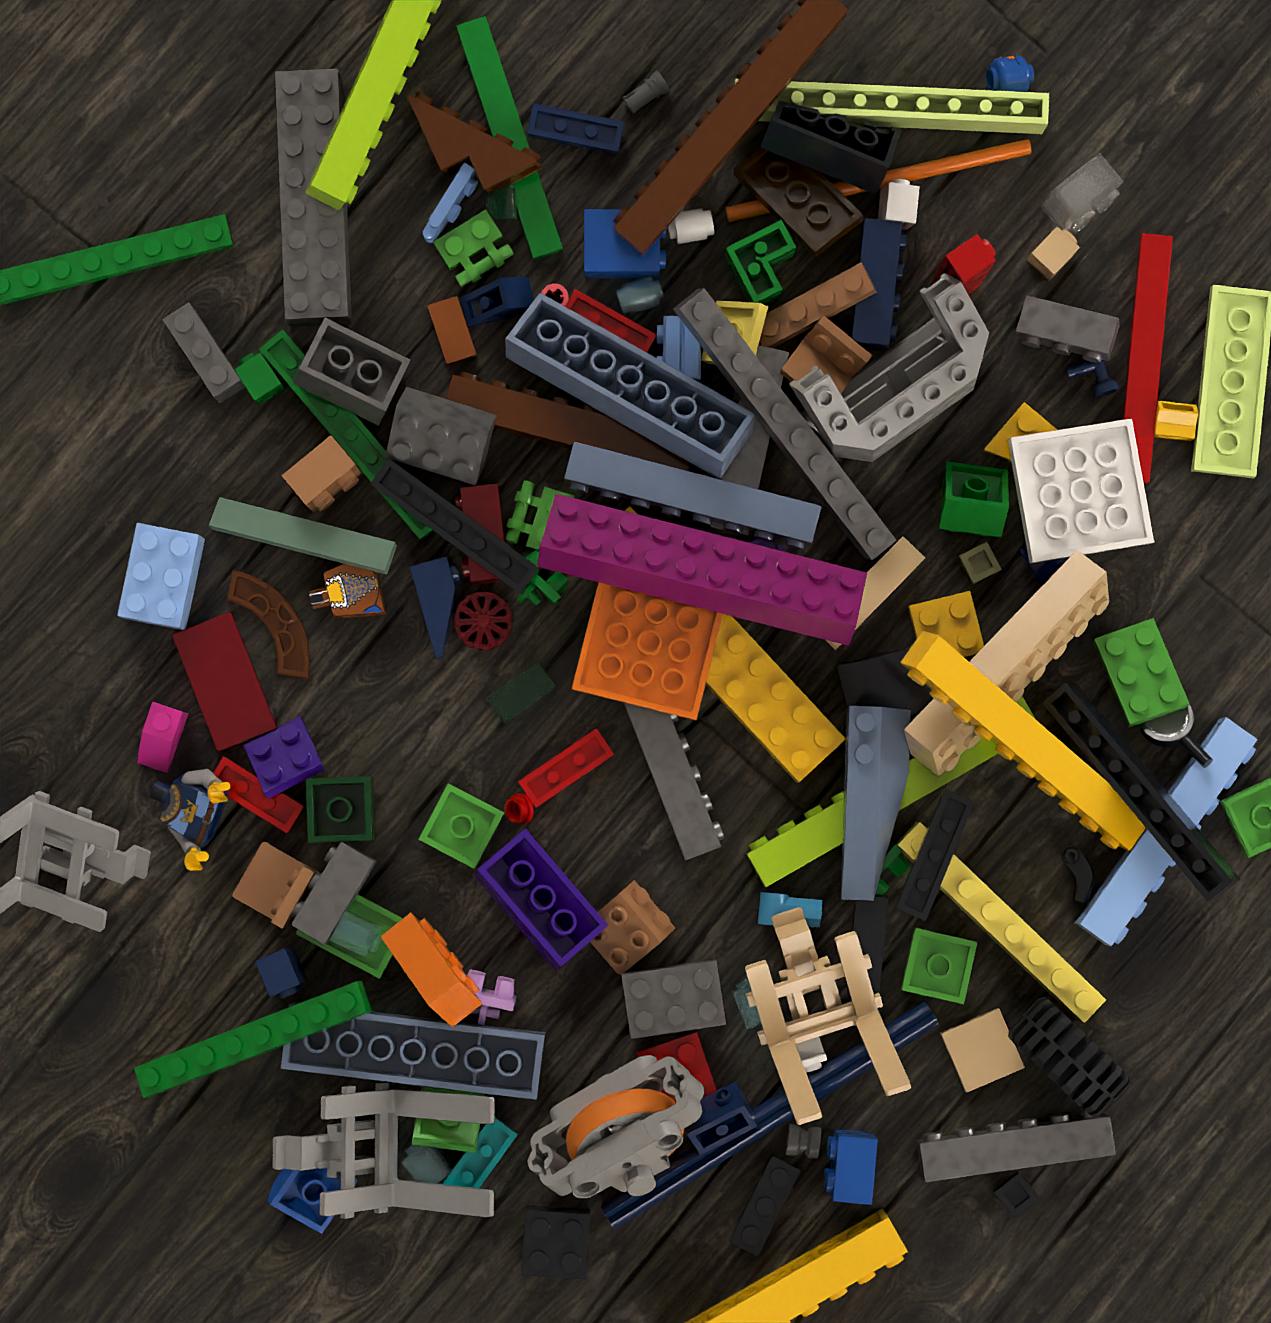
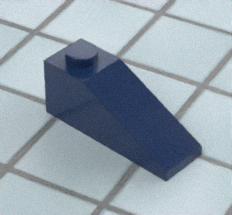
M447 556L410 567L437 660L443 659L445 655L457 593L455 582L460 581L456 563L450 564Z

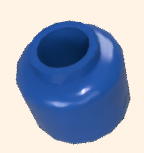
M1021 55L996 58L990 67L986 69L985 79L987 88L992 91L1027 92L1030 83L1034 81L1033 67L1031 64H1027Z

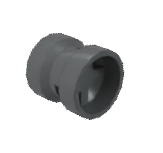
M789 1123L785 1155L796 1156L805 1152L807 1158L818 1159L821 1127L811 1126L805 1131V1128Z

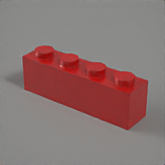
M978 234L944 257L931 284L933 285L941 279L940 276L947 273L961 281L969 295L980 287L996 261L994 258L996 255L994 248L987 239L982 240Z

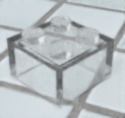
M1099 152L1053 189L1041 207L1058 228L1067 231L1073 229L1077 233L1090 222V219L1096 214L1095 210L1102 213L1115 202L1114 200L1120 195L1118 189L1124 181Z

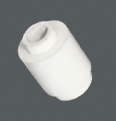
M702 208L680 212L668 227L670 239L676 238L677 244L705 240L707 236L714 235L711 211H703Z

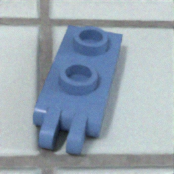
M465 162L423 230V236L427 243H433L439 234L442 233L447 223H453L457 219L462 208L459 204L465 195L467 197L471 196L478 184L475 169Z

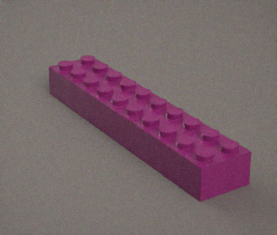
M559 494L554 496L540 544L537 567L848 646L856 628L867 578L866 572Z

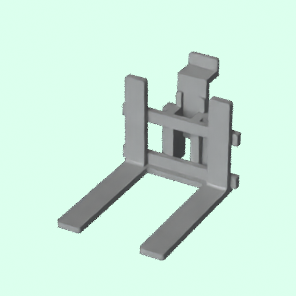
M38 791L35 795L32 794L0 816V843L22 828L15 877L0 887V914L15 902L20 901L23 905L31 908L36 907L62 917V920L72 924L77 923L101 932L105 929L107 912L80 901L81 886L89 883L92 875L107 878L120 884H124L133 876L145 879L148 874L151 852L137 845H133L126 852L117 850L119 831L91 820L92 810L80 807L77 814L50 805V795ZM43 842L55 846L57 848L63 849V852L48 846H43ZM40 869L67 879L66 895L38 885Z
M385 1082L376 1083L375 1091L355 1093L356 1086L342 1087V1094L321 1097V1119L341 1118V1123L327 1125V1134L302 1137L285 1135L273 1138V1169L303 1171L327 1168V1177L341 1178V1190L322 1192L320 1194L321 1216L340 1214V1218L347 1219L353 1218L354 1212L374 1209V1213L388 1212V1207L391 1206L480 1217H492L494 1215L493 1190L405 1181L397 1178L398 1116L491 1124L494 1123L493 1097L390 1089L389 1083ZM375 1114V1120L355 1122L356 1116ZM375 1138V1156H355V1141ZM375 1173V1185L355 1188V1175Z

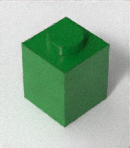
M261 352L257 355L251 353L238 362L239 367L234 369L259 406L285 389Z

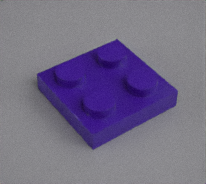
M300 716L244 745L262 790L268 799L325 770L307 727Z

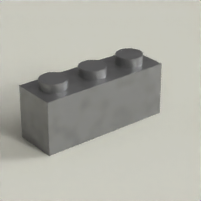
M1026 295L1016 333L1018 339L1022 340L1021 343L1026 346L1039 348L1041 344L1052 347L1053 352L1061 355H1070L1073 352L1083 355L1082 358L1087 361L1100 363L1101 360H1110L1120 325L1118 317Z
M189 302L162 319L213 397L219 403L245 388L233 366Z
M341 842L339 846L332 845L324 861L328 862L322 874L317 871L307 887L312 890L306 901L300 899L291 913V916L295 918L291 924L292 926L324 945L330 941L377 862L346 842Z

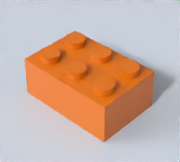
M410 912L380 936L428 1006L451 1027H454L483 1004L476 994L480 990L477 984L469 975L464 973L462 963L453 952L450 953L446 947L448 945L437 930L432 928L425 918L419 921Z

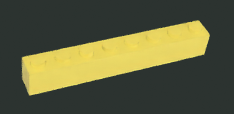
M916 822L896 843L903 850L902 853L912 863H914L927 828L921 822ZM953 854L940 889L1078 1021L1085 1023L1106 999Z

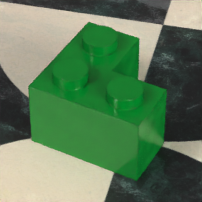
M780 220L726 247L724 257L748 302L766 305L781 297L783 289L771 267L794 256L796 246L783 221Z

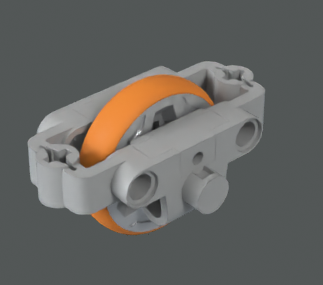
M652 1055L640 1056L614 1072L600 1077L595 1083L555 1105L550 1110L552 1123L536 1131L531 1138L532 1152L528 1158V1167L540 1177L544 1185L560 1196H565L572 1192L577 1198H588L610 1186L622 1192L628 1191L633 1196L645 1195L656 1186L654 1175L670 1167L668 1157L683 1143L684 1128L700 1118L702 1114L700 1101L703 1098L704 1087L700 1081L690 1074L688 1069L673 1057L667 1056L658 1061ZM664 1089L665 1092H666L667 1094H669L672 1098H670L669 1096H667L666 1094H664V1093H662V1092H660V1091H662V1090ZM565 1143L572 1160L569 1163L556 1151L558 1147Z

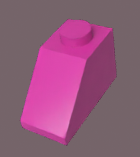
M152 702L141 734L137 763L168 773L189 714Z

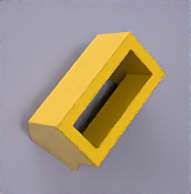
M1157 401L1154 437L1192 441L1195 438L1199 414L1197 405Z

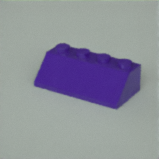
M526 829L520 832L473 874L555 971L609 926Z

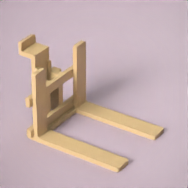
M797 907L773 915L771 919L780 942L787 969L778 971L781 982L773 984L766 960L747 965L745 970L752 992L746 993V997L750 1007L755 1005L757 1007L763 1027L762 1031L757 1032L761 1045L768 1044L797 1125L820 1119L822 1113L796 1044L853 1025L857 1026L886 1096L911 1089L910 1081L879 1014L878 1008L883 1007L879 993H873L867 969L872 968L871 960L868 954H862L856 932L852 931L835 937L841 963L831 966L827 956L818 959L802 908ZM842 977L846 978L852 1000L845 1004L841 1003L835 982L836 979ZM820 989L826 1010L809 1015L803 994ZM786 996L793 1021L786 1023L778 998Z

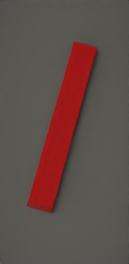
M1142 233L1139 239L1122 420L1132 419L1144 484L1150 482L1173 236Z

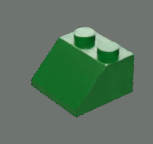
M946 461L939 508V529L951 532L973 533L982 536L1002 537L1009 509L1008 470Z

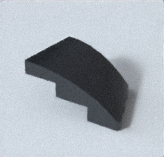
M909 648L879 652L871 658L842 662L837 665L847 707L870 706L911 710L910 715L920 713L934 698L929 694L932 689L926 684L921 686L908 677L909 670L900 663L909 651Z

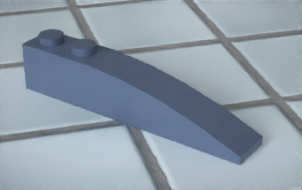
M849 706L846 708L841 900H874L909 775V747L904 729L910 724L911 710L870 706Z

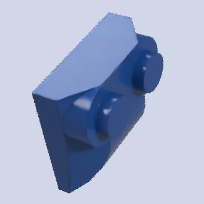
M327 1168L303 1171L282 1169L272 1184L267 1200L271 1206L322 1234L334 1215H320V1194L322 1192L341 1190V1178L327 1177Z

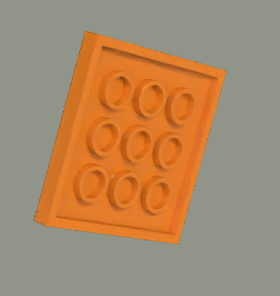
M598 582L572 690L697 720L723 614Z

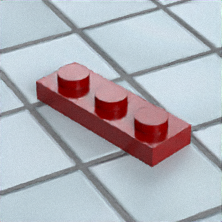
M576 289L565 306L648 353L657 337V334Z
M596 728L518 781V783L535 808H537L608 760L614 753Z
M224 756L213 772L222 783L229 782L232 786L228 795L229 798L286 833L291 831L305 808L304 805L283 792L268 799L262 790L257 776Z

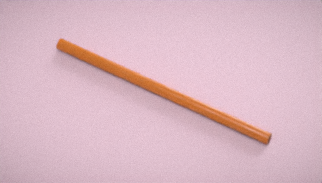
M1029 139L888 170L880 188L893 179L915 181L1030 155L1032 152ZM844 181L832 183L844 196L866 192V190H862ZM759 200L725 207L728 222L771 213Z

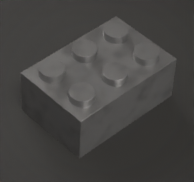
M324 318L293 384L379 426L410 359Z
M406 387L396 405L385 457L476 485L485 466L497 415Z
M716 959L621 974L631 1039L726 1025Z

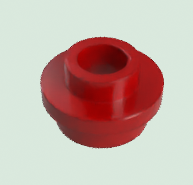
M524 793L512 795L505 803V814L508 820L519 825L527 824L531 821L534 807L530 798Z

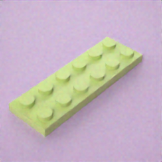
M1212 285L1210 287L1198 400L1199 414L1196 423L1191 468L1193 472L1255 478L1257 475L1271 337V291Z

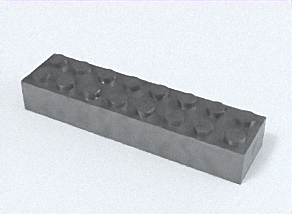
M338 69L276 71L285 320L290 327L321 325L324 318L337 324H352L347 203L340 210H337L305 194L343 109L342 79Z

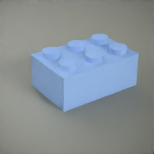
M137 523L117 616L127 620L185 630L188 624L205 539L198 534Z

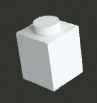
M893 179L887 183L880 191L878 219L902 222V229L904 230L916 224L920 186L910 185V181L904 179Z

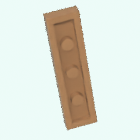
M859 263L768 312L760 337L761 345L775 348L814 327L823 316L829 319L877 293L865 266Z

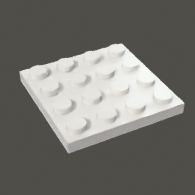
M1132 419L1007 439L1030 564L1071 557L1077 550L1085 555L1154 543Z

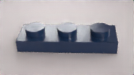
M533 103L527 137L618 155L625 122Z

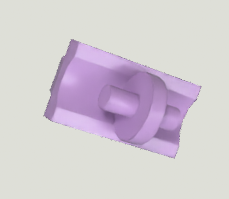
M472 969L469 970L467 975L479 987L480 990L476 994L483 1003L471 1012L479 1015L478 1024L484 1025L486 1017L498 1019L499 1009L513 1011L517 998L514 995L515 979L498 976L494 991L483 988L486 973Z

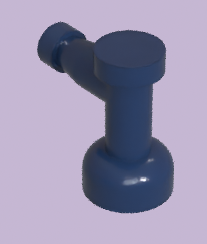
M1101 360L1100 363L1084 361L1075 366L1066 367L1069 379L1075 378L1078 375L1095 373L1097 380L1093 387L1095 397L1106 396L1120 389L1118 382L1115 379L1109 378L1104 360Z

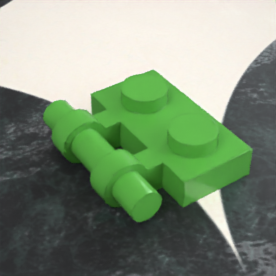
M487 210L482 211L433 242L450 271L460 264L464 268L463 272L455 276L461 287L470 281L473 283L481 279V274L494 266L499 268L505 264L504 260L514 255L508 244L498 250L495 248L494 243L501 240L503 236ZM485 250L488 256L473 265L470 258Z
M524 480L521 491H517L514 499L517 503L512 518H508L506 525L508 532L505 540L517 544L520 533L529 535L526 548L539 551L555 494L575 498V496L544 487L541 498L532 495L536 484ZM529 506L537 508L533 525L524 523Z

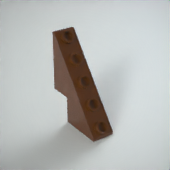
M419 92L416 93L415 97L410 94L407 95L441 171L448 176L459 171L464 162L468 165L472 164L483 189L492 195L543 169L542 164L538 162L541 156L526 147L523 148L522 152L513 148L514 142L499 133L496 134L495 138L486 134L487 128L470 119L469 123L466 124L458 119L459 113L446 106H443L442 110L431 106L433 100Z

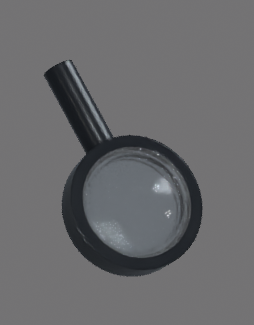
M1190 705L1139 724L1142 735L1152 744L1161 747H1172L1181 744L1203 768L1209 766L1213 761L1207 752L1190 736L1194 723V714Z

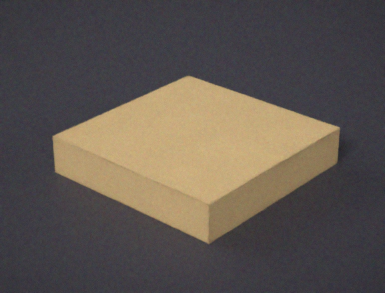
M999 1008L940 1033L966 1093L1025 1068L1015 1044L1008 1038L1009 1030Z

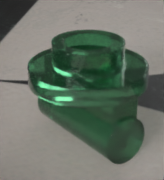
M503 187L502 189L498 188L490 192L486 201V207L495 220L517 219L515 187Z

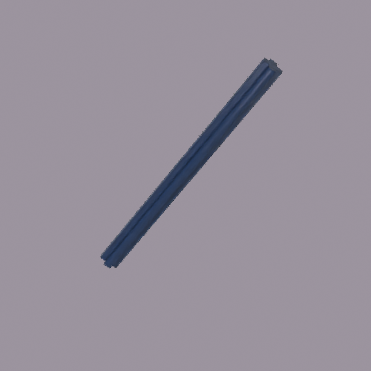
M923 1001L885 1025L897 1052L938 1026L939 1022L927 1003ZM860 1041L822 1065V1068L809 1073L807 1076L817 1102L873 1067V1064L863 1041ZM785 1090L752 1110L757 1127L703 1155L699 1154L695 1146L670 1161L669 1168L654 1175L656 1186L645 1195L633 1196L628 1191L621 1192L602 1204L601 1208L612 1227L617 1229L794 1117Z

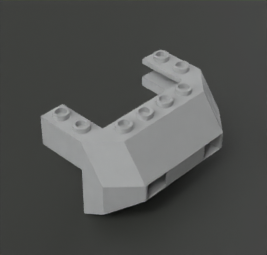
M944 273L940 276L941 279L927 289L925 287L919 292L934 318L861 369L851 379L841 394L830 375H824L816 365L810 368L811 372L800 380H793L789 383L805 409L800 413L832 456L873 462L974 390L989 331L961 281Z

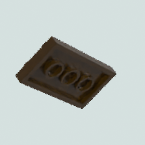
M760 148L733 168L734 176L779 221H783L786 229L815 258L863 221V214L820 171L803 166L769 150Z

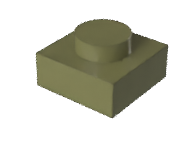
M988 542L958 556L972 585L1002 570Z

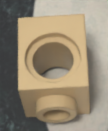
M1056 227L1030 254L1027 261L1050 281L1075 255L1080 247L1076 244V238L1069 231Z

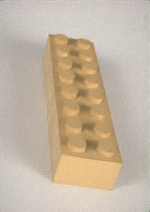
M1077 550L969 662L1011 699L1017 702L1023 695L1024 688L1031 681L1035 682L1042 676L1046 668L1045 666L1053 658L1058 659L1064 653L1067 643L1074 636L1079 637L1085 631L1088 621L1095 614L1100 615L1109 604L1107 572ZM933 699L904 729L910 754L940 777L945 771H951L958 763L959 756L967 748H973L980 740V737L973 732L975 729L973 724L970 722L966 724L951 713L954 709L948 703L944 705Z

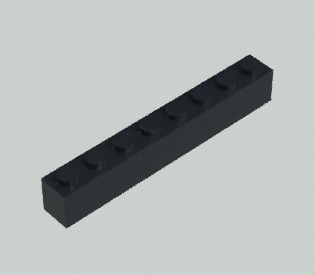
M1065 682L1043 702V705L1207 902L1216 900L1240 880L1238 875L1076 683Z

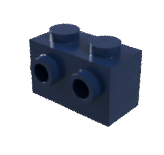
M734 1082L702 1098L700 1101L702 1106L700 1118L685 1127V1130L699 1154L703 1155L757 1127L749 1101L737 1082Z

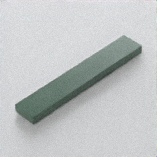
M219 497L209 523L212 530L386 575L397 548L396 543L393 541Z

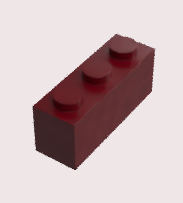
M498 483L460 488L461 496L455 497L456 507L505 542ZM469 556L462 559L464 578L470 577L472 585L502 581Z

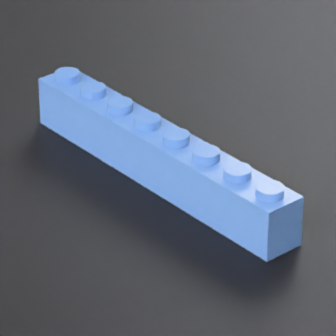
M1227 717L1220 718L1200 745L1213 759L1212 763L1203 768L1192 757L1168 790L1170 796L1199 830L1201 825L1198 823L1205 814L1209 816L1219 804L1220 800L1217 799L1219 793L1223 788L1229 789L1236 780L1238 774L1235 771L1241 762L1246 764L1256 751L1253 745L1258 739ZM1147 828L1132 850L1125 851L1075 922V924L1106 946H1112L1114 942L1119 944L1124 939L1129 930L1126 928V925L1132 917L1135 919L1139 917L1147 905L1144 902L1150 891L1155 893L1165 880L1162 874L1169 865L1173 867L1176 864Z

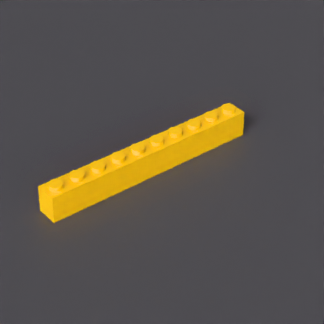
M922 631L900 662L909 670L908 677L921 686L926 684L932 689L929 694L938 702L944 705L948 703L954 709L951 713L956 718L966 724L968 722L975 726L973 732L987 742L993 741L997 745L995 748L997 753L1010 761L1014 759L1018 763L1017 770L1031 779L1035 777L1040 782L1037 786L1043 792L1052 797L1056 795L1061 800L1058 804L1073 815L1077 813L1081 817L1079 822L1092 832L1097 830L1102 835L1100 840L1105 845L1114 850L1117 847H1121L1131 851L1146 830V827L1112 786L939 635Z

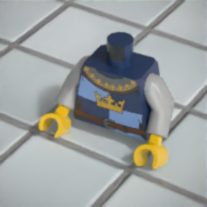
M209 769L183 773L173 781L171 786L158 780L150 793V798L165 804L160 820L168 826L170 832L181 845L186 854L184 859L185 866L190 871L202 870L203 867L200 865V862L208 860L209 854L206 851H201V848H204L214 838L232 787L229 782L222 783Z

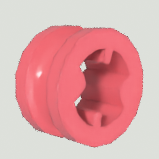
M550 284L542 290V294L545 296L549 293L555 295L557 292H560L562 294L560 295V300H563L561 305L566 306L569 301L567 290L560 284Z

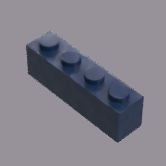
M865 218L862 224L858 264L862 263L865 266L877 293L853 306L850 337L864 349L887 351L889 344L895 343L897 324H892L893 312H898L900 293H895L896 281L901 282L903 275V263L898 262L899 250H905L907 232H901L902 222Z

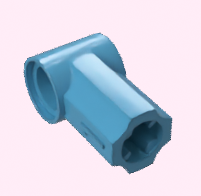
M760 892L758 924L773 925L771 919L773 915L800 907L803 910L808 927H820L822 900L789 897L788 894Z

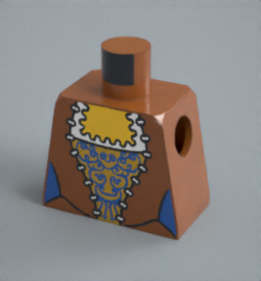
M342 564L323 573L326 587L309 591L313 609L331 605L335 618L387 614L378 574L371 570Z

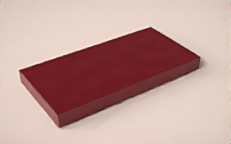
M231 611L172 635L218 752L278 728Z

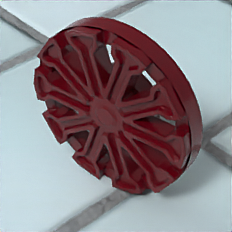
M485 591L475 592L465 597L459 603L454 615V627L460 640L470 648L481 651L492 650L503 644L509 637L513 627V616L509 605L497 594ZM479 597H485L483 609L479 604ZM493 599L497 600L498 604L489 610L491 601ZM469 601L473 603L475 612L466 607ZM502 609H505L507 613L505 616H495ZM464 612L471 619H460V613ZM506 622L507 628L502 629L496 623ZM472 625L466 632H461V626ZM492 630L501 635L498 641L494 640L491 633ZM477 632L475 642H470L469 637ZM483 634L487 636L488 645L481 644Z

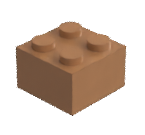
M330 435L281 476L314 513L317 509L320 512L327 509L335 501L333 496L343 489L346 492L355 486L359 481L357 477L361 472Z

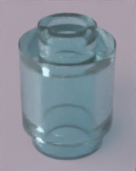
M651 275L623 284V288L616 290L623 314L628 312L635 314L659 306V299L664 298L659 280L653 281Z

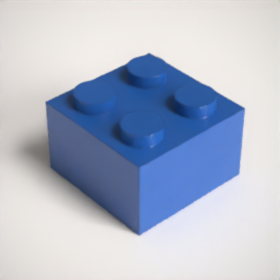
M834 1129L833 1137L828 1136L826 1156H829V1159H831L830 1169L825 1168L823 1188H826V1192L829 1193L833 1201L872 1205L878 1139L872 1132Z

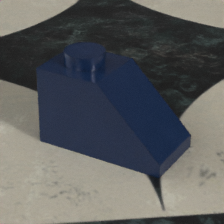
M528 277L499 278L461 297L468 327H475L518 316L526 312L534 301Z

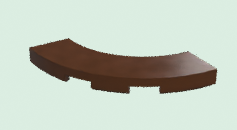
M232 570L226 601L239 604L251 610L268 627L277 651L276 674L309 680V644L301 620L295 610L278 591L264 581L244 572Z

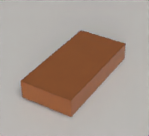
M451 297L427 305L447 366L477 357L458 297Z

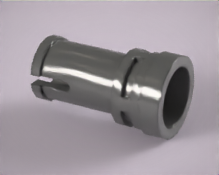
M657 70L649 76V79L646 78L644 80L645 83L622 97L632 114H635L637 110L653 99H659L660 95L663 96L670 92L669 86Z

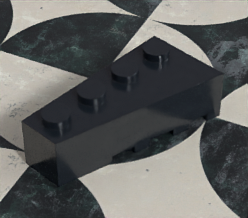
M779 101L760 147L877 195L890 167L902 129L891 126L890 131L877 128V123L864 120L863 125L846 121V116L835 113L827 117L820 115L818 109Z

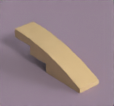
M904 537L867 572L855 630L925 559ZM826 640L835 650L841 645L840 643Z

